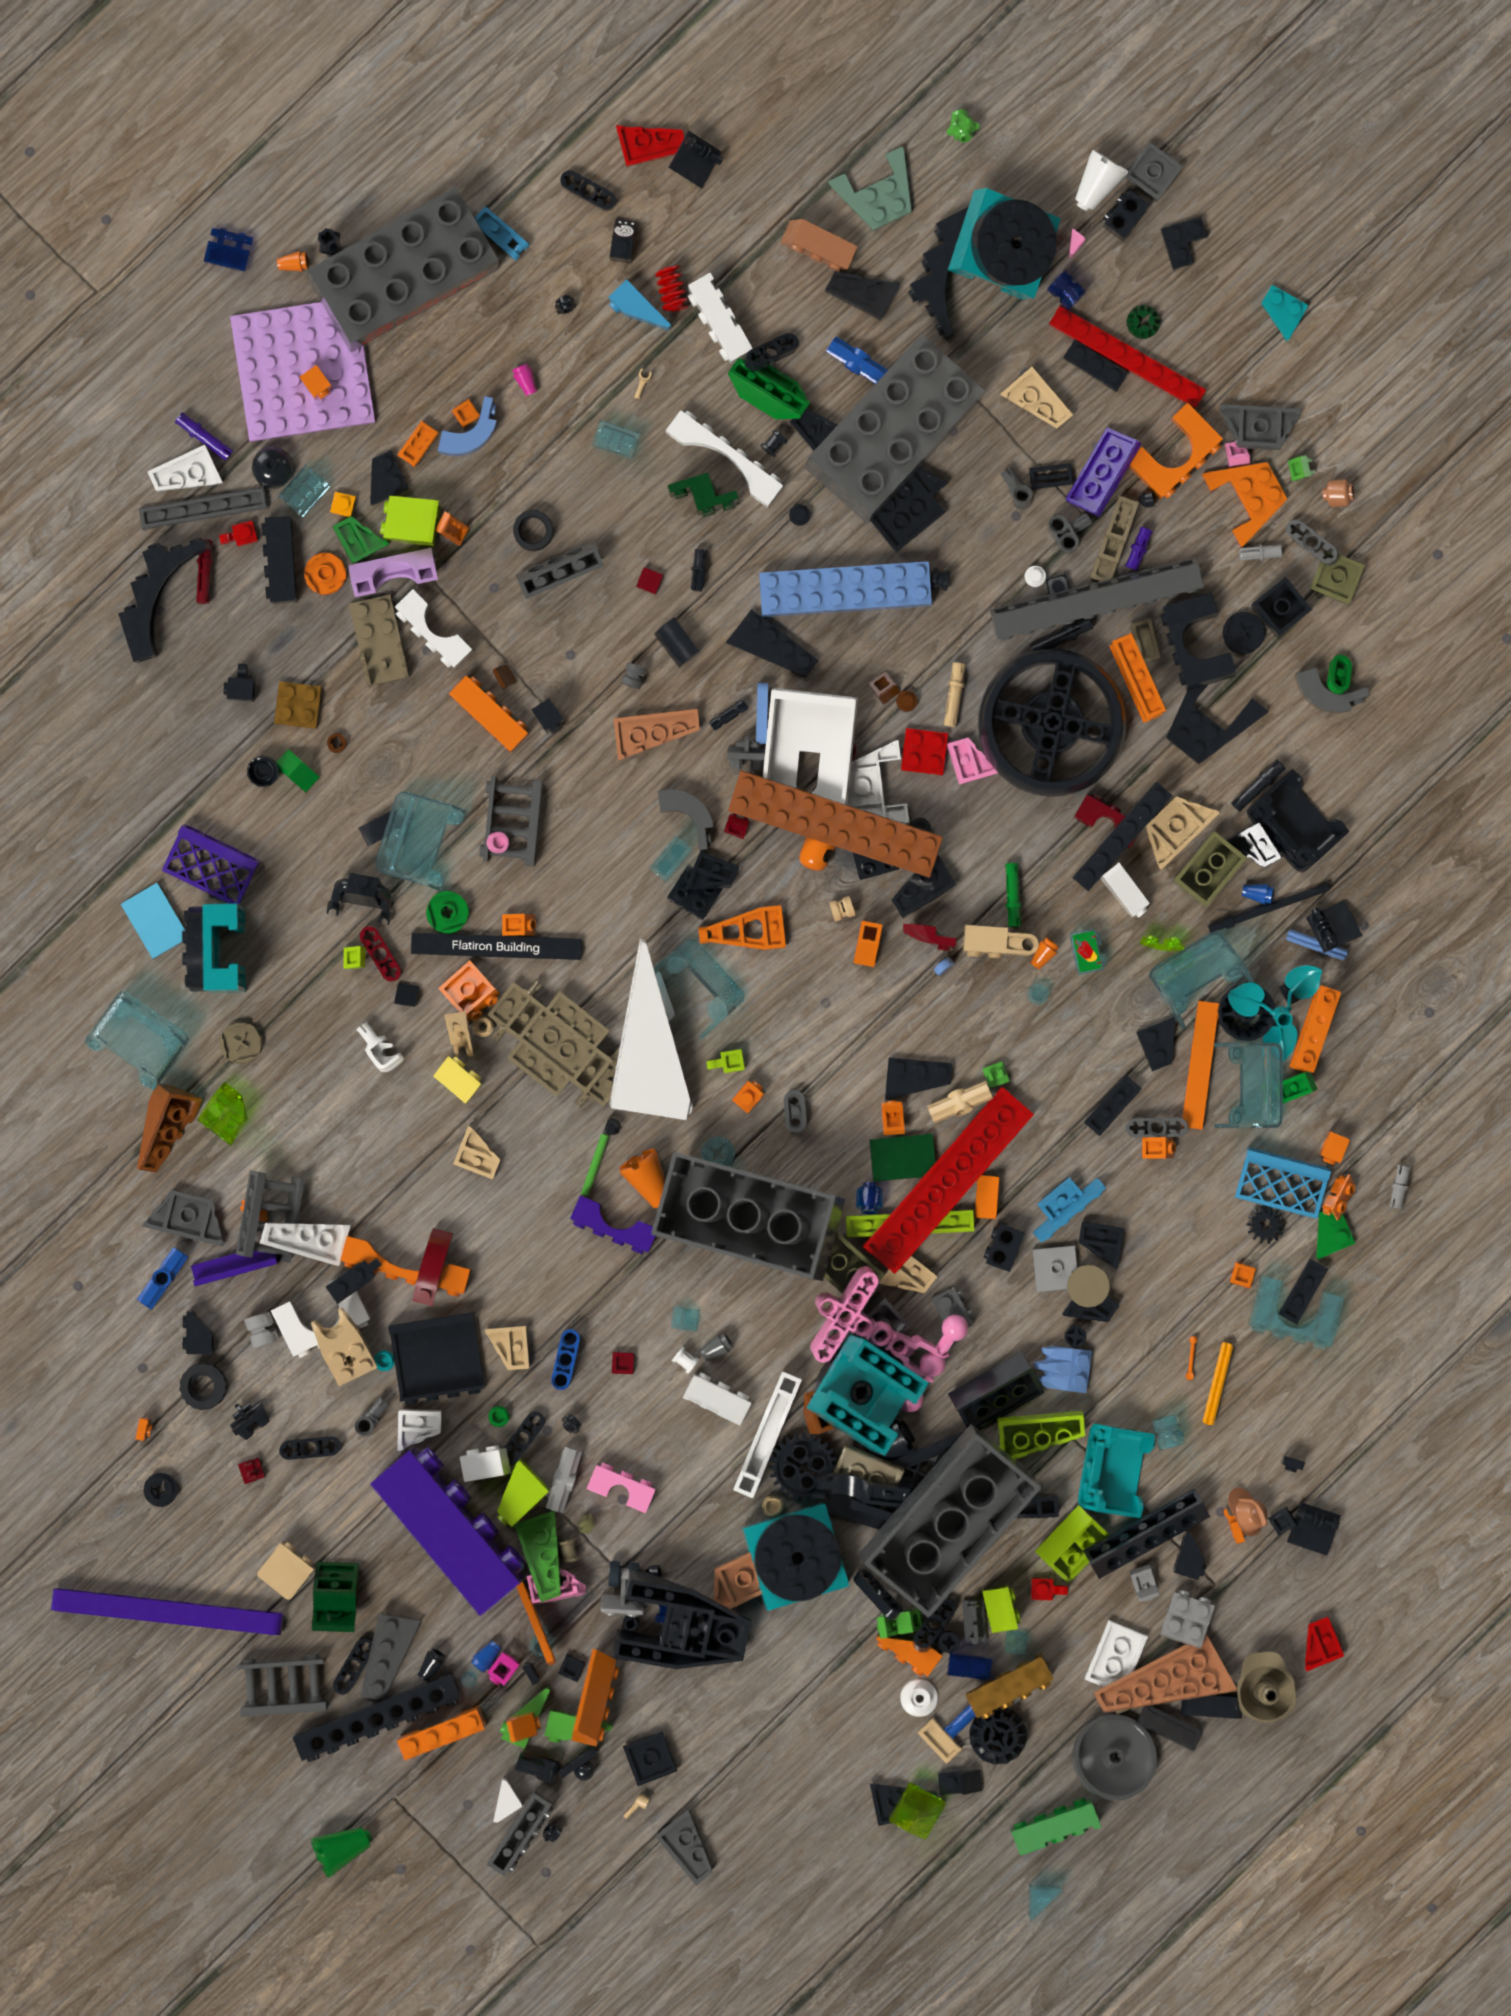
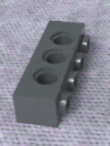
M592 541L517 573L515 576L523 595L528 599L603 567L604 564L596 545Z

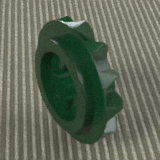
M1138 305L1127 316V328L1134 337L1148 339L1159 330L1160 316L1154 308L1148 305ZM1149 315L1147 323L1151 328L1143 325L1138 329L1140 320L1137 316L1145 318Z

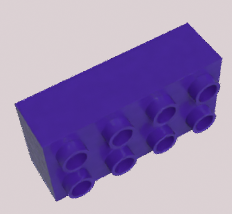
M414 1446L371 1482L370 1485L479 1616H482L520 1584L523 1579L520 1571L526 1563L511 1545L502 1551L492 1538L497 1535L499 1530L484 1512L474 1518L464 1505L472 1498L456 1479L447 1486L437 1474L444 1467L438 1456L429 1447H426L420 1453Z

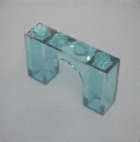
M1260 1276L1247 1324L1252 1326V1331L1263 1334L1264 1330L1272 1331V1336L1282 1339L1285 1338V1335L1293 1337V1342L1305 1344L1306 1341L1314 1342L1313 1347L1326 1350V1346L1332 1347L1344 1297L1322 1292L1314 1319L1304 1327L1291 1328L1280 1320L1277 1313V1302L1283 1281Z

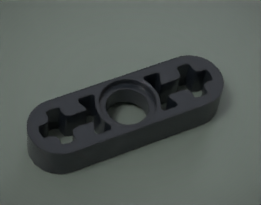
M572 170L565 171L561 175V186L565 190L603 211H611L615 208L617 201L613 192ZM574 176L573 179L578 184L580 180L584 181L580 184L578 192L575 191L576 185L572 183L569 186L566 185L565 177L570 178ZM586 185L594 187L595 192L592 196L587 197L582 193V189ZM598 190L602 191L600 196L603 198L610 196V200L613 203L604 206L603 200L597 198V202H595L594 199L598 195Z
M785 333L748 351L744 364L751 371L765 368L794 354L799 340L794 334ZM766 349H774L777 355H769Z
M535 1411L528 1414L504 1446L510 1452L514 1447L510 1445L513 1441L517 1447L522 1448L521 1452L518 1450L514 1452L513 1456L515 1459H510L509 1465H513L519 1460L543 1428L545 1418L540 1412ZM531 1416L534 1418L539 1416L541 1425H535L532 1428V1431H535L534 1435L529 1430L522 1428L524 1424L529 1427L532 1422L530 1420ZM520 1432L526 1433L529 1437L528 1442L524 1445L519 1444L516 1440V1436Z
M335 1436L288 1440L281 1444L279 1453L286 1460L333 1456L340 1452L342 1445L341 1441ZM322 1440V1445H327L329 1440H333V1443L338 1446L334 1448V1452H330L329 1448L322 1449L324 1453L320 1454V1444L318 1441ZM301 1442L300 1450L302 1456L298 1455L299 1451L292 1452L291 1456H288L286 1452L284 1453L283 1449L287 1448V1444H290L291 1448H297V1443ZM307 1442H313L316 1445L317 1449L314 1454L305 1452L304 1446Z
M860 1569L853 1578L855 1584L887 1618L896 1620L903 1611L901 1605L869 1571Z
M946 1598L919 1628L913 1639V1646L917 1651H929L954 1617L956 1604L953 1600ZM949 1606L950 1610L946 1611L942 1618L940 1615L943 1607ZM937 1621L941 1627L933 1630L929 1627V1622ZM927 1632L929 1636L926 1643L919 1644V1641L926 1636Z
M361 1638L356 1642L333 1682V1688L338 1694H347L353 1688L368 1662L370 1652L365 1651L362 1655V1658H366L364 1662L361 1658L353 1656V1653L355 1652L358 1655L361 1651L359 1644H364L365 1642L369 1644L368 1648L371 1650V1639ZM349 1661H358L360 1669L357 1672H351L348 1669ZM343 1671L355 1677L354 1680L348 1679L346 1683L349 1686L348 1689H339L338 1680L343 1681L346 1676L342 1674Z

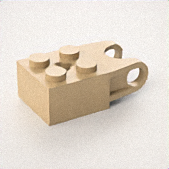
M964 926L962 952H966L967 957H979L980 953L988 954V958L1001 959L1002 955L1030 956L1036 952L1039 946L1037 938L1031 934L1010 933L1008 928ZM1028 939L1033 943L1032 950L1027 951L1022 947L1023 940Z
M344 1308L338 1309L339 1322L334 1327L324 1328L316 1320L311 1322L321 1354L339 1386L377 1369L374 1356L361 1331Z

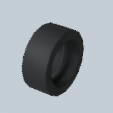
M528 510L516 518L513 525V534L516 542L522 548L528 551H539L550 544L553 538V525L545 513L538 510ZM531 518L541 520L546 528L544 538L536 543L526 541L521 535L523 523Z

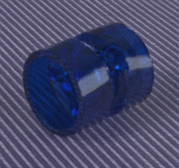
M1064 270L1050 284L1047 291L1055 298L1059 297L1060 303L1069 310L1087 290L1079 282L1074 283V277L1067 270Z

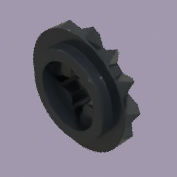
M156 1473L146 1480L143 1488L144 1496L150 1504L164 1507L174 1501L177 1496L178 1486L174 1478L167 1473ZM164 1481V1489L169 1493H162L158 1499V1491L152 1488V1486H160Z

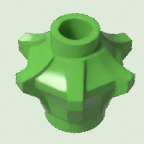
M957 110L951 114V125L947 130V136H953L955 141L959 140L965 143L972 139L973 133L980 129V126L971 119L966 110Z

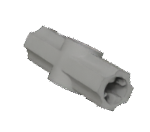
M569 1447L564 1448L559 1467L556 1468L552 1480V1489L546 1508L560 1513L564 1512L569 1493L572 1492L577 1476L576 1470L581 1458V1451Z

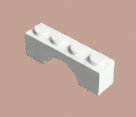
M413 589L395 606L398 610L396 615L404 623L408 621L413 626L411 631L418 638L423 636L428 641L425 645L433 653L438 651L442 655L440 660L448 668L452 666L456 669L473 652L458 635L446 638L439 637L428 629L426 613L429 605Z

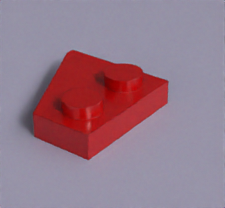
M1328 1616L1308 1624L1305 1654L1306 1672L1344 1657Z

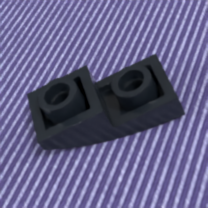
M397 807L358 828L367 846H370L402 830L408 824L400 808Z

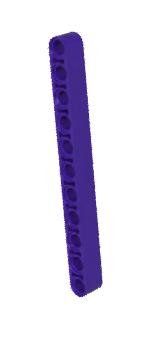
M53 1588L51 1610L59 1612L268 1635L282 1634L284 1616L283 1613L61 1588Z

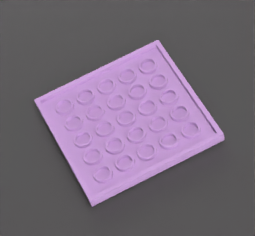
M321 302L230 316L250 442L375 423L364 346L352 353L349 351ZM315 365L319 367L333 388L330 390L331 394L323 400L319 398L315 400L299 377Z

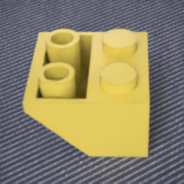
M448 1056L433 1077L467 1104L482 1087L483 1084L480 1082L482 1078L473 1070L470 1072L465 1070L464 1066L466 1064L455 1056L452 1059Z

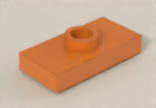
M421 420L398 453V456L415 468L439 435V432Z
M444 511L435 531L460 546L469 527Z

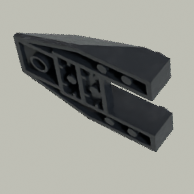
M629 1570L625 1589L626 1599L667 1606L660 1637L617 1629L613 1646V1658L671 1669L743 1661L752 1622L750 1619L694 1589L649 1573Z

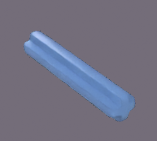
M1289 930L1286 937L1287 941L1340 960H1345L1348 953L1347 949L1336 947L1324 953L1316 938L1294 930Z

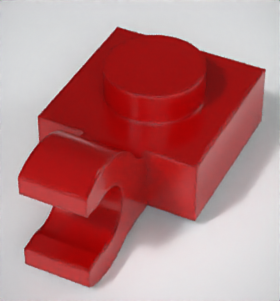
M252 521L233 525V532L219 535L221 545L236 541L237 547L258 542Z
M1032 1578L1031 1600L1052 1601L1053 1594L1068 1595V1586L1053 1585V1579Z

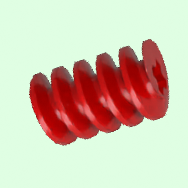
M680 265L665 267L655 273V277L660 278L657 281V286L662 287L658 290L659 294L665 295L660 300L662 303H667L662 306L663 311L676 312L689 308V306L682 305V303L687 301V298L680 296L686 292L684 289H679V286L683 285L684 281H677V278L682 276V273L675 272V270L680 268Z

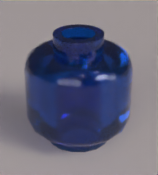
M864 1182L863 1186L856 1189V1207L861 1210V1213L876 1214L883 1207V1190L881 1187L876 1186L875 1182Z

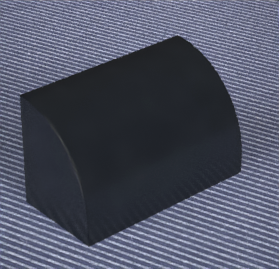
M672 618L654 633L678 668L699 654L698 649L675 618Z

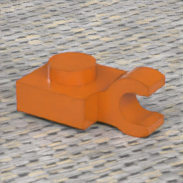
M1226 1508L1223 1509L1235 1543L1245 1542L1243 1536H1246V1534L1242 1532L1234 1515H1229Z

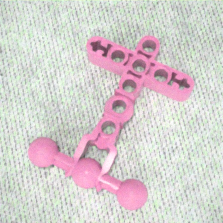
M863 1266L856 1271L840 1298L827 1292H822L816 1297L815 1305L819 1312L827 1319L812 1341L810 1349L816 1360L822 1363L828 1362L833 1357L850 1330L867 1339L875 1347H884L887 1351L890 1349L891 1353L900 1359L903 1366L926 1381L934 1382L933 1377L939 1376L945 1370V1358L950 1357L948 1350L953 1342L962 1340L968 1333V1323L965 1318L955 1314L948 1316L942 1324L943 1336L935 1346L919 1335H914L911 1338L900 1332H895L886 1322L875 1321L872 1317L869 1318L866 1313L862 1312V1309L877 1287L878 1278L874 1271L867 1266ZM860 1293L858 1299L851 1300L853 1294ZM831 1301L829 1307L822 1308L824 1302ZM849 1311L846 1317L840 1318L842 1312ZM861 1321H867L864 1327H857ZM832 1329H838L835 1335H828ZM884 1331L881 1337H875L877 1332ZM896 1341H902L900 1346L893 1347ZM922 1347L928 1351L921 1356L919 1367L910 1361L909 1356L914 1354V1350ZM923 1394L917 1404H913L906 1399L901 1409L910 1413L917 1411L922 1407Z

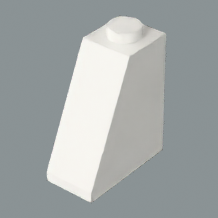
M1120 863L1100 878L1131 917L1137 915L1139 918L1148 911L1146 906L1150 903Z

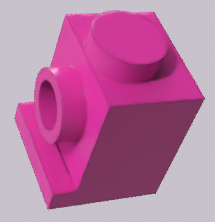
M503 1651L488 1670L489 1679L498 1686L500 1683L505 1685L520 1663ZM501 1665L506 1666L507 1671L505 1673L499 1671Z

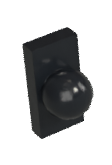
M591 1746L559 1768L558 1773L564 1778L574 1771L575 1777L581 1781L591 1779L595 1768L588 1760L598 1754L595 1746Z

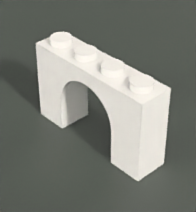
M358 1290L339 1303V1308H344L359 1329L369 1325L367 1321L371 1317ZM292 1301L271 1310L293 1357L298 1355L301 1358L310 1354V1348L316 1345L319 1348L314 1331L303 1324Z

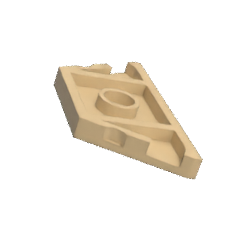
M1176 796L1145 826L1158 868L1162 870L1219 812Z

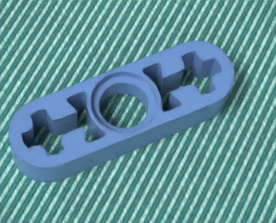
M758 683L757 744H766L768 683Z

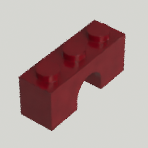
M1091 794V796L1086 795L1073 818L1090 828L1094 826L1097 819L1102 817L1109 818L1113 822L1115 829L1126 816L1120 813V808L1112 804L1108 807L1101 803L1102 798Z

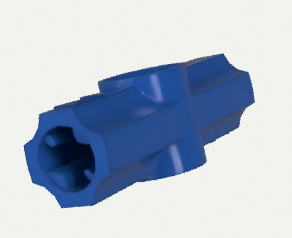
M836 336L826 350V353L842 362L848 370L857 375H862L874 384L888 371L873 361L867 353L857 347L853 348Z
M173 1247L160 1267L154 1272L137 1300L152 1310L168 1286L172 1284L173 1279L189 1257ZM164 1272L167 1274L168 1281L166 1284L158 1282L157 1277L159 1273Z

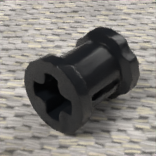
M774 430L772 436L765 444L762 443L760 447L771 457L775 458L776 452L783 444L786 445L788 441L779 432Z

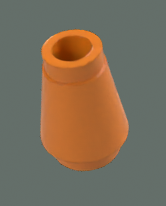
M298 251L277 258L278 270L304 272L305 269H309L307 252L302 253V251Z
M1046 937L1043 941H1040L1030 963L1040 970L1058 953L1059 946Z

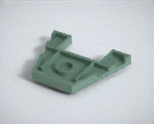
M903 146L885 154L894 175L854 193L846 174L828 181L829 186L836 191L842 200L854 210L872 231L911 214Z

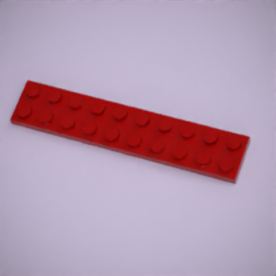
M1001 1087L993 1096V1099L986 1104L863 1245V1248L895 1275L1034 1114Z

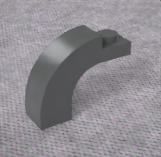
M1317 667L1294 675L1303 697L1311 705L1325 712H1350L1352 710L1350 702H1353V705H1358L1366 702L1365 698L1370 696L1368 688L1342 695L1328 691L1321 683Z
M673 789L659 790L660 813L682 812L691 817L697 829L699 851L708 850L707 845H711L710 832L706 833L705 829L714 827L709 811L704 804L695 796L684 791Z

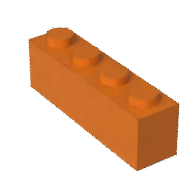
M465 676L449 695L512 753L529 735L526 732L528 727L520 720L514 721L510 717L513 713L506 706H498L495 703L497 698L491 692L487 691L485 693L479 688L482 684L475 677L469 678Z

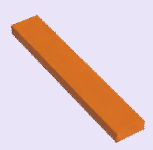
M1197 1002L1182 1118L1188 1122L1189 1128L1203 1130L1219 1003Z

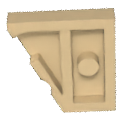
M911 1256L895 1275L888 1270L879 1283L925 1293L937 1276Z
M526 1326L485 1329L486 1335L508 1370L530 1368Z

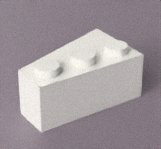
M702 1372L699 1375L694 1374L683 1398L740 1426L752 1403L748 1400L749 1396L740 1391L737 1394L729 1391L731 1387L720 1381L718 1385L711 1382L712 1377Z

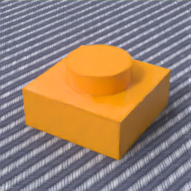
M335 492L330 513L352 517L356 496Z

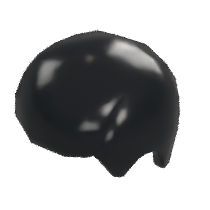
M260 755L249 762L247 777L252 784L258 787H269L278 779L279 766L271 757Z

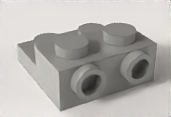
M1179 1590L1178 1593L1174 1592L1160 1635L1201 1649L1215 1606L1211 1605V1600L1199 1597V1600L1190 1598L1191 1594L1186 1591Z

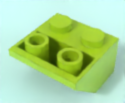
M1007 1584L983 1589L982 1594L992 1633L1018 1629L1017 1624L1021 1623L1018 1610L1013 1609L1012 1603L1016 1602L1013 1589L1008 1588Z

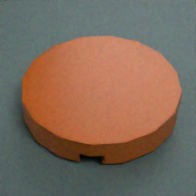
M319 553L307 562L304 578L307 585L314 592L320 595H331L343 587L346 580V568L336 555Z

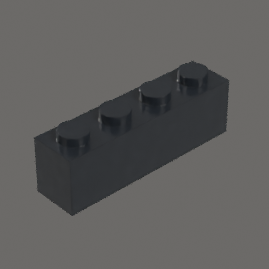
M291 516L265 517V523H261L262 536H266V544H263V556L267 557L268 565H264L265 578H269V586L265 587L266 599H270L271 604L297 603Z

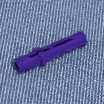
M184 412L175 420L176 424L190 433L189 436L191 438L195 437L224 459V461L233 453L232 449L205 430L201 423H196L185 415Z

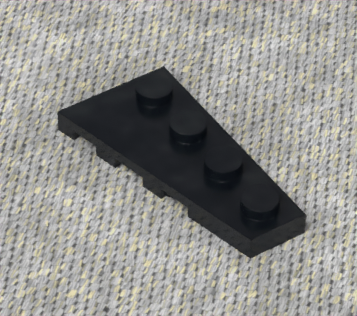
M752 609L726 641V644L805 678L819 661Z

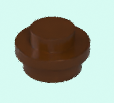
M903 691L897 696L896 704L901 711L910 712L917 706V697L911 691Z

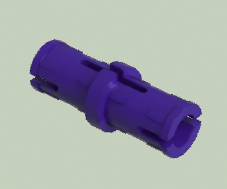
M1140 527L1135 543L1130 547L1132 550L1125 567L1138 571L1142 557L1147 553L1146 547L1153 531Z

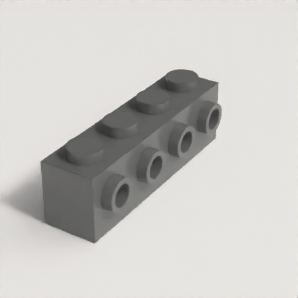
M536 1790L533 1792L487 1862L489 1867L503 1876L507 1872H513L518 1864L515 1861L519 1854L524 1855L530 1846L527 1843L531 1836L535 1838L541 1829L539 1823L543 1818L547 1820L553 1811V1808H551L552 1801Z

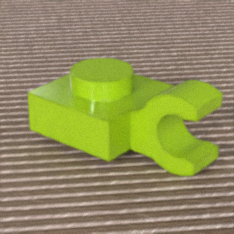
M742 1049L720 1052L721 1059L706 1061L708 1070L722 1067L723 1073L745 1070Z

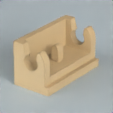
M466 1011L445 1014L454 1054L459 1057V1049L465 1048L468 1057L474 1056Z

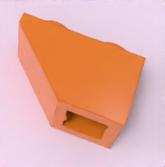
M861 921L854 964L874 967L882 924Z

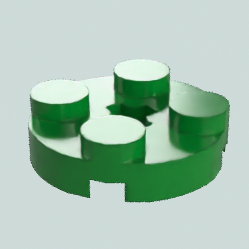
M443 891L434 895L426 909V917L429 924L438 932L445 934L459 931L467 923L469 916L466 901L459 894L451 891ZM446 906L454 911L451 914V918L448 919L446 916H442L441 913L445 910L444 907Z

